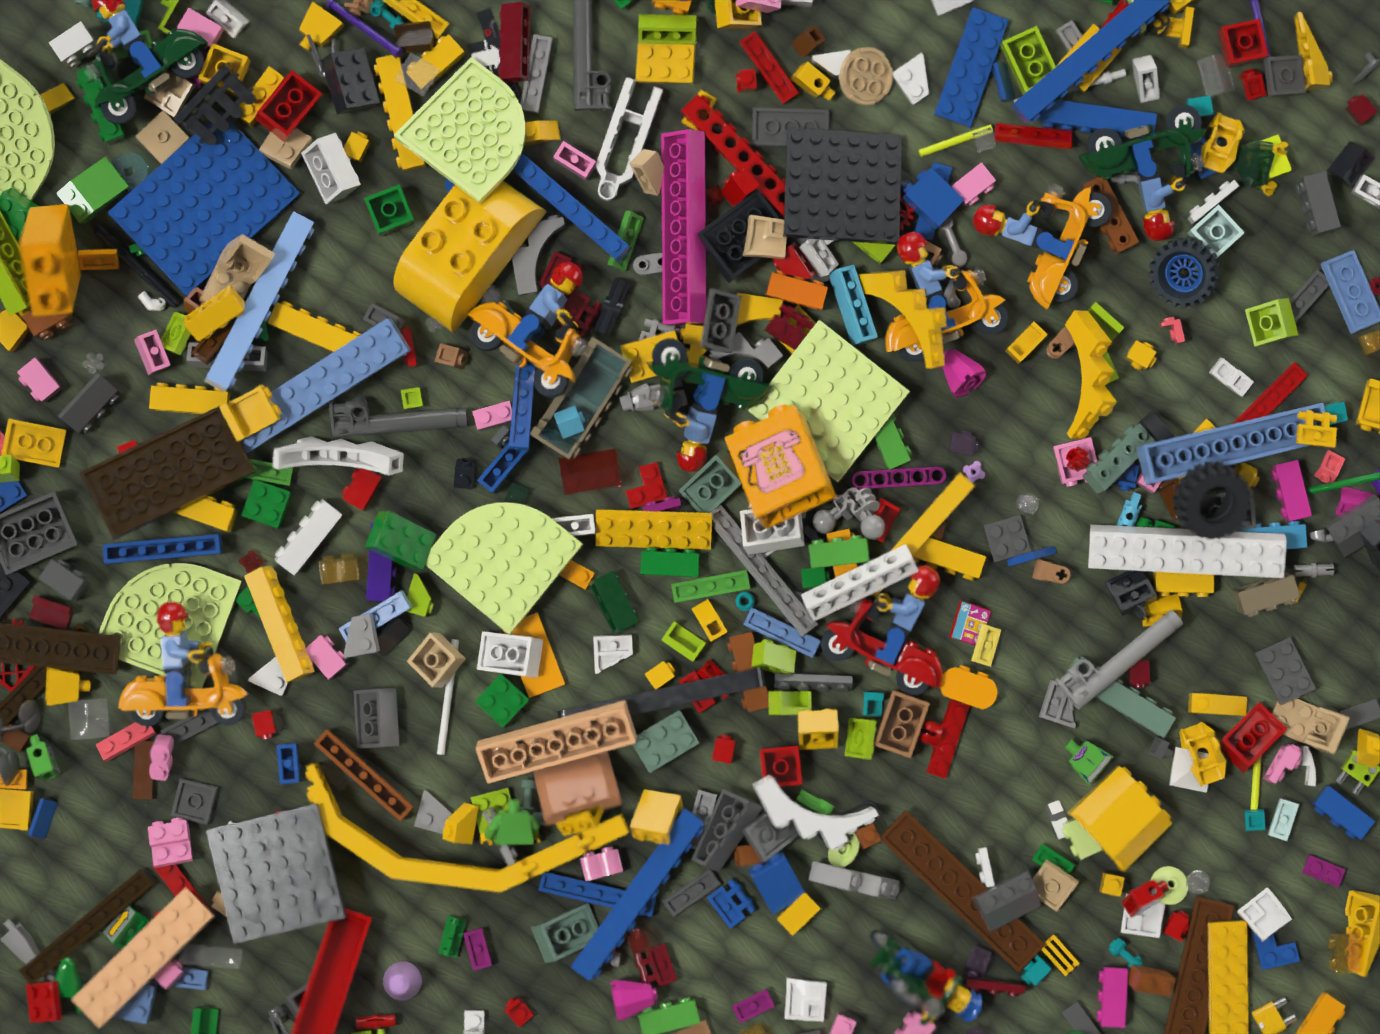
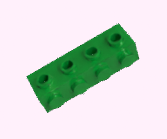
M94 65L76 71L78 77L75 79L79 88L84 89L86 95L83 98L86 105L92 108L93 112L90 114L95 124L98 123L101 129L98 130L101 140H105L107 144L112 145L127 137L121 124L109 122L103 116L101 108H95V99L105 85L101 75H95L91 69L94 68Z

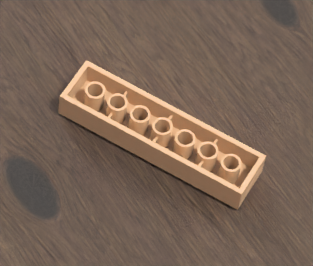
M626 700L479 740L476 745V751L488 784L634 744L637 734Z
M185 888L72 1000L99 1028H102L215 916L189 889Z

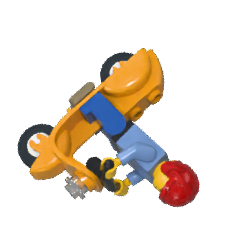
M1054 183L1052 187L1048 185L1047 188L1049 190L1047 193H1044L1041 201H1031L1026 208L1027 213H1024L1019 221L1009 217L1006 219L1005 214L995 210L996 206L993 204L979 207L974 214L973 224L979 233L991 237L1002 233L1001 236L1034 248L1038 246L1044 250L1043 255L1039 253L1035 262L1038 265L1035 272L1031 271L1027 282L1030 283L1029 288L1034 299L1045 309H1048L1052 300L1066 302L1075 296L1079 286L1078 279L1066 267L1074 249H1076L1072 259V265L1074 266L1079 265L1088 242L1084 239L1079 240L1085 225L1091 227L1101 226L1111 217L1112 207L1109 199L1101 193H1090L1091 187L1083 189L1076 195L1073 202L1061 199L1066 194L1063 192V187ZM1055 208L1066 210L1070 213L1059 240L1053 238L1048 232L1042 233L1043 229L1029 225L1032 219L1031 216L1035 215L1038 210H1041L1044 215H1053Z
M909 232L899 238L897 243L899 257H901L903 263L911 264L909 270L916 288L925 289L927 308L945 307L946 302L942 297L944 294L938 280L946 279V277L954 278L953 286L958 291L966 289L972 298V302L948 312L945 310L947 327L941 328L942 344L963 336V330L960 327L973 322L978 330L989 335L997 334L1005 328L1008 321V313L1001 303L1006 299L993 294L982 295L977 287L978 285L983 286V281H986L983 270H979L977 267L974 271H961L957 266L945 265L940 270L939 268L933 269L930 261L925 260L928 256L925 245L928 242L923 235L917 232ZM903 314L894 317V321L890 323L885 335L886 352L897 350L900 356L909 362H920L925 359L920 341L912 325Z
M563 262L554 268L553 274L550 277L552 286L549 284L545 285L526 312L527 316L521 318L515 312L511 315L507 312L509 308L501 302L498 304L495 302L481 304L467 314L475 321L470 335L475 346L483 351H493L500 347V351L522 369L527 365V361L536 366L538 370L534 376L535 387L541 395L547 398L561 396L566 391L569 381L575 383V375L568 362L572 355L575 357L581 356L587 349L586 341L584 339L581 340L576 332L578 328L577 323L571 320L572 317L566 310H563L567 302V298L564 295L571 294L575 287L580 288L583 280L582 270L572 262ZM557 318L564 326L556 331V340L562 345L559 352L553 356L535 343L545 335L546 330L550 329Z
M174 601L163 603L157 611L156 623H158L159 629L166 633L161 637L164 675H157L154 678H147L145 675L135 676V679L123 690L118 708L130 710L134 721L142 726L157 724L163 718L165 710H174L167 713L168 719H188L192 715L196 717L198 709L210 708L212 716L220 724H236L245 714L246 705L243 697L248 693L238 685L229 684L228 675L234 672V660H231L230 656L223 658L219 653L214 654L211 647L213 644L209 641L200 644L198 641L189 640L187 632L182 631L186 627L185 619L188 618L185 607ZM191 661H202L200 671L204 674L212 673L215 683L214 687L190 688Z

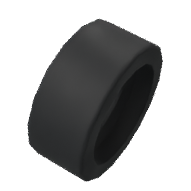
M1153 412L1147 414L1139 422L1155 440L1154 443L1174 438L1170 429Z

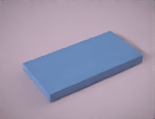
M1352 250L1322 262L1320 265L1350 334L1379 323L1380 308L1355 251Z

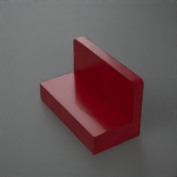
M34 595L31 602L34 605L30 618L66 630L74 608Z

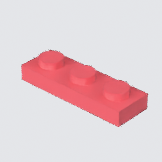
M135 722L97 743L96 746L103 761L108 762L142 741L156 735L153 726H142Z

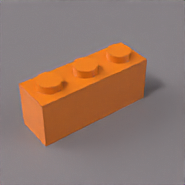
M776 270V273L772 272L770 275L765 296L782 299L789 303L821 311L828 287H825L824 283L813 280V283L805 281L806 278L788 277L782 271Z

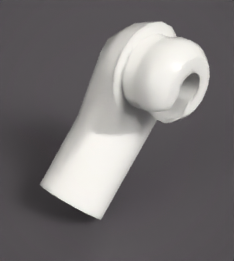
M951 279L944 292V298L949 307L957 308L960 306L961 301L955 293L954 280Z
M145 291L138 296L149 311H161L165 308L166 301L163 298L151 299Z

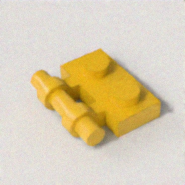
M1306 410L1305 412L1298 411L1297 418L1304 419L1305 425H1297L1296 444L1329 448L1336 447L1337 428L1330 427V422L1336 423V415H1330L1329 412H1322V414L1313 413L1311 410ZM1313 420L1321 421V426H1314Z

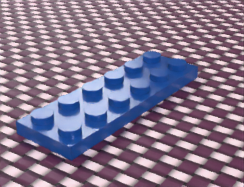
M972 7L934 113L935 116L968 128L971 127L1008 19Z

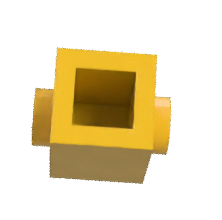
M1137 340L1133 343L1125 357L1126 360L1131 362V366L1139 371L1141 369L1145 370L1147 367L1151 368L1157 358L1154 357L1156 351L1153 350L1154 347L1147 342L1142 344Z

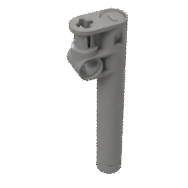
M1170 610L1098 670L1089 661L1081 660L1068 669V673L1061 679L1056 678L1054 681L1070 702L1080 710L1175 632L1176 629L1180 628L1183 622L1174 611ZM1080 664L1087 666L1086 674L1079 672L1078 667Z

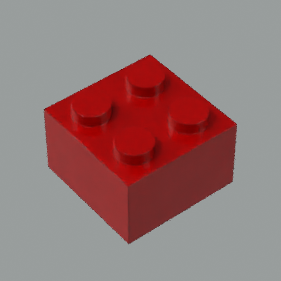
M1260 19L1223 26L1218 31L1227 68L1263 61L1268 57Z
M798 745L759 749L762 778L768 775L773 777L778 787L802 784Z

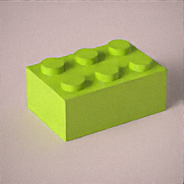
M1037 26L1002 41L1000 45L1023 95L1056 67Z

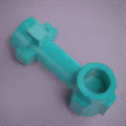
M375 0L371 4V14L374 16L381 14L391 23L390 27L394 29L396 24L404 23L402 18L393 16L386 9L387 4L384 1Z
M1120 938L1114 939L1110 943L1108 951L1115 957L1121 955L1129 963L1127 967L1131 969L1132 964L1142 965L1143 962L1138 955L1134 958L1124 949L1126 944Z

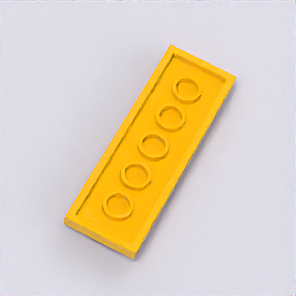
M596 510V546L711 550L712 513Z
M1247 921L1208 922L1209 1034H1248Z

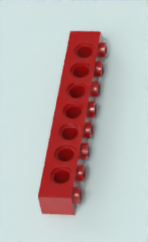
M697 94L680 113L698 131L705 132L706 140L735 170L748 169L759 183L758 190L784 219V203L779 201L778 196L785 194V179L782 178L780 180L775 175L777 171L770 164L767 166L762 161L764 159L758 151L753 152L749 148L750 143L744 137L740 138L736 134L737 130L730 123L727 125L722 120L724 116L717 109L714 111L709 106L711 103L708 99ZM701 111H705L709 114V118L701 120L698 114ZM714 125L721 126L722 133L714 134L712 127ZM733 139L736 146L728 148L725 145V141ZM742 152L747 153L749 160L742 162L739 160L738 155ZM759 166L762 169V174L759 176L754 175L752 168ZM772 180L775 182L776 187L772 190L767 189L765 182Z

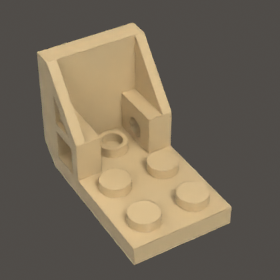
M241 234L230 241L222 251L199 300L205 303L229 285L244 299L250 285L257 281L272 261L275 253Z
M1295 699L1281 706L1276 701L1272 714L1287 728L1282 735L1327 754L1335 753L1349 720L1346 716L1313 706L1300 699Z

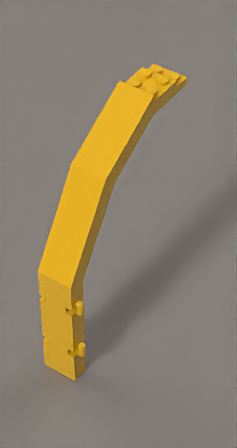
M319 762L307 766L308 771L305 772L309 782L313 781L314 785L307 788L309 791L307 792V797L311 803H319L326 834L394 879L502 892L630 832L621 813L598 824L597 828L578 833L503 869L402 857L342 815Z

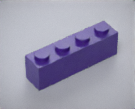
M369 549L366 600L383 602L395 595L392 579H396V567H393V560Z

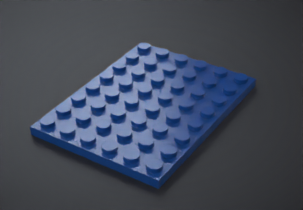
M229 118L227 120L230 123V128L227 131L222 132L217 128L214 132L217 136V142L214 145H208L205 142L201 144L199 142L201 138L195 134L108 212L109 216L186 297L193 289L199 287L211 276L222 251L230 241L241 234L252 239L300 196V193ZM210 121L206 124L209 129L214 125Z

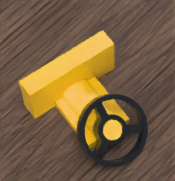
M1186 7L1184 9L1183 19L1169 17L1164 11L1162 13L1165 16H1160L1159 18L1155 13L1154 28L1150 32L1149 24L1146 25L1147 33L1154 37L1168 36L1180 38L1179 48L1186 49L1190 41L1194 7Z

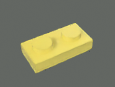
M985 624L981 625L971 661L991 667L1001 629Z

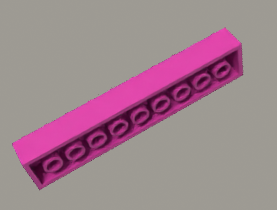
M686 129L661 134V161L664 165L662 177L663 325L686 326V324H704L706 315V249L697 235L698 232L706 227L705 132Z

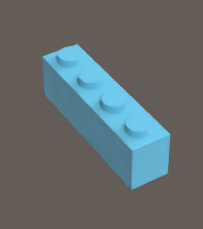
M850 265L836 269L829 274L851 345L855 347L869 343L878 336L855 266Z

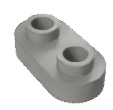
M662 253L637 257L633 262L634 271L641 276L662 273V266L658 264V260L662 259ZM641 262L646 263V267L643 269L639 267Z

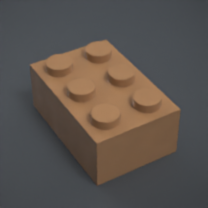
M892 690L873 745L911 758L930 703Z

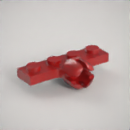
M950 699L941 724L929 720L923 722L921 728L929 732L928 734L920 732L918 738L922 743L933 747L926 773L946 779L970 705Z

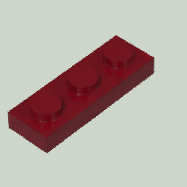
M966 978L965 986L974 992L988 989V993L1000 994V991L1008 992L1009 996L1019 997L1020 993H1025V985L973 978Z

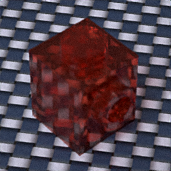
M639 927L629 932L630 935H627V940L633 955L651 949L645 929L641 930Z

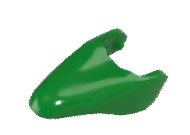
M64 958L59 965L55 981L58 982L59 998L70 997L73 999L84 987L71 958ZM77 1005L76 1011L81 1015L83 1011Z

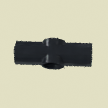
M615 277L609 295L606 296L603 302L595 332L610 337L615 322L622 312L624 299L631 283Z

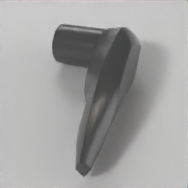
M1371 52L1364 56L1369 64L1356 76L1352 82L1353 85L1380 64V59H1375Z

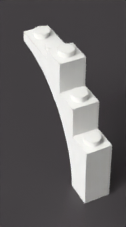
M310 436L298 439L296 444L274 449L273 468L283 469L304 465H339L363 468L392 475L403 472L404 453L372 441L357 445L344 439L325 442Z
M769 775L752 784L773 826L782 828L790 823L789 821L792 820L800 837L803 839L813 838L817 835V831H819L826 846L831 850H838L845 845L844 843L848 841L846 833H854L858 830V826L862 824L868 825L875 821V817L879 816L876 809L871 806L859 812L846 815L814 813L792 802L780 790L773 777Z

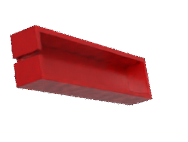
M345 909L346 918L327 923L290 1034L334 1033L372 919L371 917Z

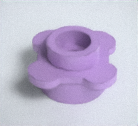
M975 461L970 466L965 465L963 467V472L966 473L967 479L972 483L979 478L983 479L985 477V472L982 471L979 461Z

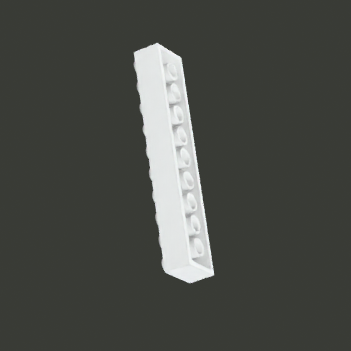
M1090 524L1088 568L1284 578L1286 537L1285 534L1234 532L1230 535L1224 534L1225 537L1220 539L1215 536V539L1212 540L1206 537H1198L1189 529Z

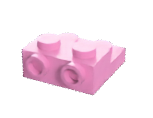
M1091 437L1053 447L1061 485L1066 484L1067 487L1078 485L1077 481L1083 480L1082 475L1087 471L1083 469L1077 472L1067 466L1069 461L1066 460V455L1069 450L1076 449L1078 446L1089 452L1087 456L1090 459L1089 464L1097 461Z
M1292 744L1287 746L1281 745L1263 779L1269 783L1280 782L1285 774L1283 769H1296L1300 764L1301 749Z
M174 818L171 820V823L166 824L162 821H157L148 827L149 842L152 848L153 865L155 868L193 861L189 824L186 820Z

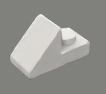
M465 1010L463 1034H484V1010Z

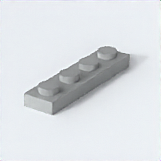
M533 35L529 56V81L524 82L520 102L522 111L539 113L553 40L551 37Z

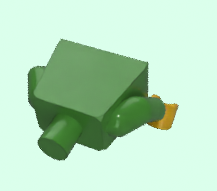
M509 799L508 810H499L498 815L494 816L486 831L480 835L481 844L483 845L484 841H488L489 846H491L492 839L497 845H531L533 840H537V843H540L539 824L527 810L520 809V800Z

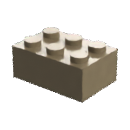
M1286 572L1284 573V578L1270 577L1231 590L1237 612L1248 617L1259 614L1258 611L1266 609V611L1276 609L1277 605L1284 603V605L1295 603V599L1300 598L1294 575Z

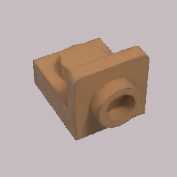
M353 0V3H345L344 7L350 9V13L360 16L361 13L369 14L373 0Z
M928 242L925 245L928 252L927 257L929 255L933 256L930 261L931 266L933 264L938 265L942 257L939 254L941 248Z
M440 343L435 362L463 370L464 365L467 363L468 352Z

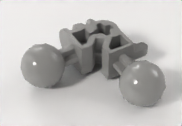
M850 488L842 495L836 494V498L832 499L836 507L830 511L820 510L812 519L813 527L823 534L829 533L835 528L838 518L843 516L848 521L853 517V514L862 522L860 527L865 537L877 539L885 530L883 519L877 515H872L878 510L880 504L876 501L875 495L871 494L870 488H863L861 490Z

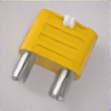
M1284 997L1274 1003L1271 1001L1251 1012L1262 1034H1278L1287 1029V1025L1297 1021L1294 1018L1296 1017L1295 1015L1282 1020L1277 1009L1287 1004Z

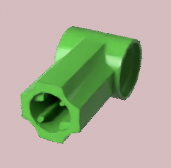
M804 790L800 791L794 802L806 810L824 815H831L835 808L830 803L821 798L818 799Z

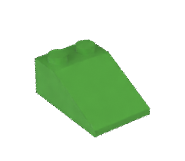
M104 157L67 183L57 192V195L64 204H69V210L79 223H88L130 186L109 159Z

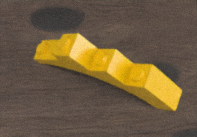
M905 270L858 274L864 294L874 295L891 303L912 325L924 353L926 368L944 366L941 328L947 327L945 307L927 308L925 289L907 290Z
M737 293V295L741 296L736 326L752 321L771 320L774 314L779 317L781 316L779 307L783 302L782 299ZM686 324L685 328H681L680 339L683 340V345L690 346V349L686 348L688 362L699 364L700 356H703L707 351L700 346L704 326ZM685 381V384H693L692 382Z
M1074 310L1065 326L1072 335L1078 350L1081 363L1082 386L1079 407L1067 435L1070 439H1084L1098 421L1099 416H1108L1117 401L1105 387L1114 373V370L1103 358L1112 341L1088 311Z

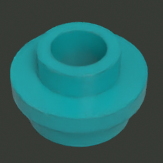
M741 592L737 595L735 603L738 609L748 611L754 606L755 600L751 593ZM742 598H747L749 603L743 605L741 603Z

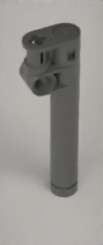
M573 0L574 111L612 110V107L609 106V94H611L610 76L604 71H593L592 0ZM605 77L608 81L605 85L601 86L597 83L598 78Z
M355 397L352 401L340 404H333V401L329 402L333 437L468 427L466 408L369 415L368 402L363 397Z

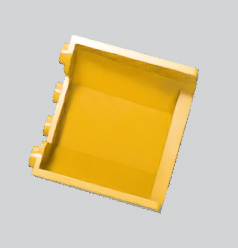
M1117 766L1078 801L1067 814L1073 816L1118 865L1117 868L1124 872L1172 822L1169 820L1171 816L1159 807L1161 803L1153 795L1150 797L1145 792L1148 790L1141 781L1137 783L1125 766L1122 768Z

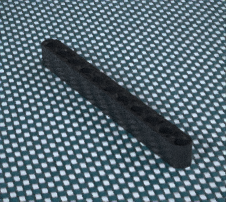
M762 667L561 710L557 711L558 718L626 700L630 715L766 685Z

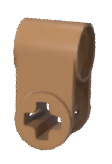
M1066 326L1047 346V355L1052 359L1060 358L1069 348L1075 345L1072 335ZM1059 346L1058 351H1052L1054 347Z
M1036 559L1032 578L1063 584L1069 580L1070 571L1064 566ZM1064 570L1066 578L1059 580V576H1056V573Z

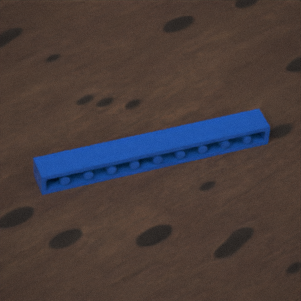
M1134 0L1010 107L1024 123H1027L1029 120L1033 123L1041 116L1039 112L1045 108L1047 111L1055 104L1053 100L1056 97L1062 98L1069 92V86L1079 84L1084 79L1082 77L1083 74L1086 72L1092 73L1098 67L1096 63L1101 59L1104 62L1113 54L1110 51L1115 47L1120 49L1127 43L1125 39L1129 35L1134 37L1141 31L1139 27L1143 23L1148 25L1155 19L1154 14L1157 11L1162 13L1170 6L1168 4L1170 0Z
M684 808L672 825L669 834L670 843H662L656 847L571 965L573 970L589 981L591 978L596 979L602 971L599 967L603 962L607 964L613 956L611 951L614 946L618 948L625 939L622 935L626 930L631 931L636 924L633 921L637 915L641 916L646 910L647 906L645 903L649 898L651 900L654 899L659 892L656 889L660 883L664 884L669 878L670 874H668V871L671 867H677L682 860L679 858L683 851L687 853L692 846L691 839L694 835L698 837L703 831L704 827L702 824L704 822Z

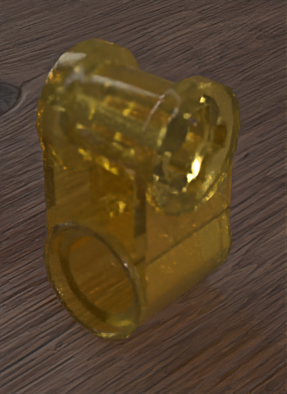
M1380 330L1358 337L1365 355L1380 350Z

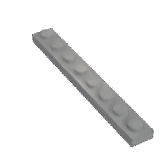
M722 505L710 512L712 513V527L799 634L803 637L815 628L818 623L813 621L809 612L761 553L747 554L743 547L742 530Z

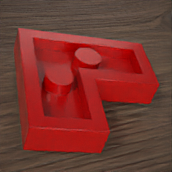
M657 462L640 466L639 471L643 486L625 491L630 509L645 506L646 503L652 501L659 502L667 498Z

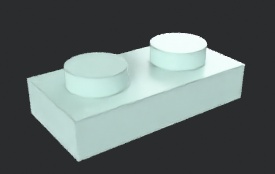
M1279 798L1268 832L1269 836L1284 841L1288 840L1299 804Z

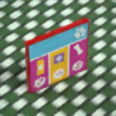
M960 600L949 637L976 646L981 625L988 624L991 610Z

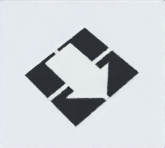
M500 37L467 44L470 58L472 57L494 75L498 74V68L500 67Z

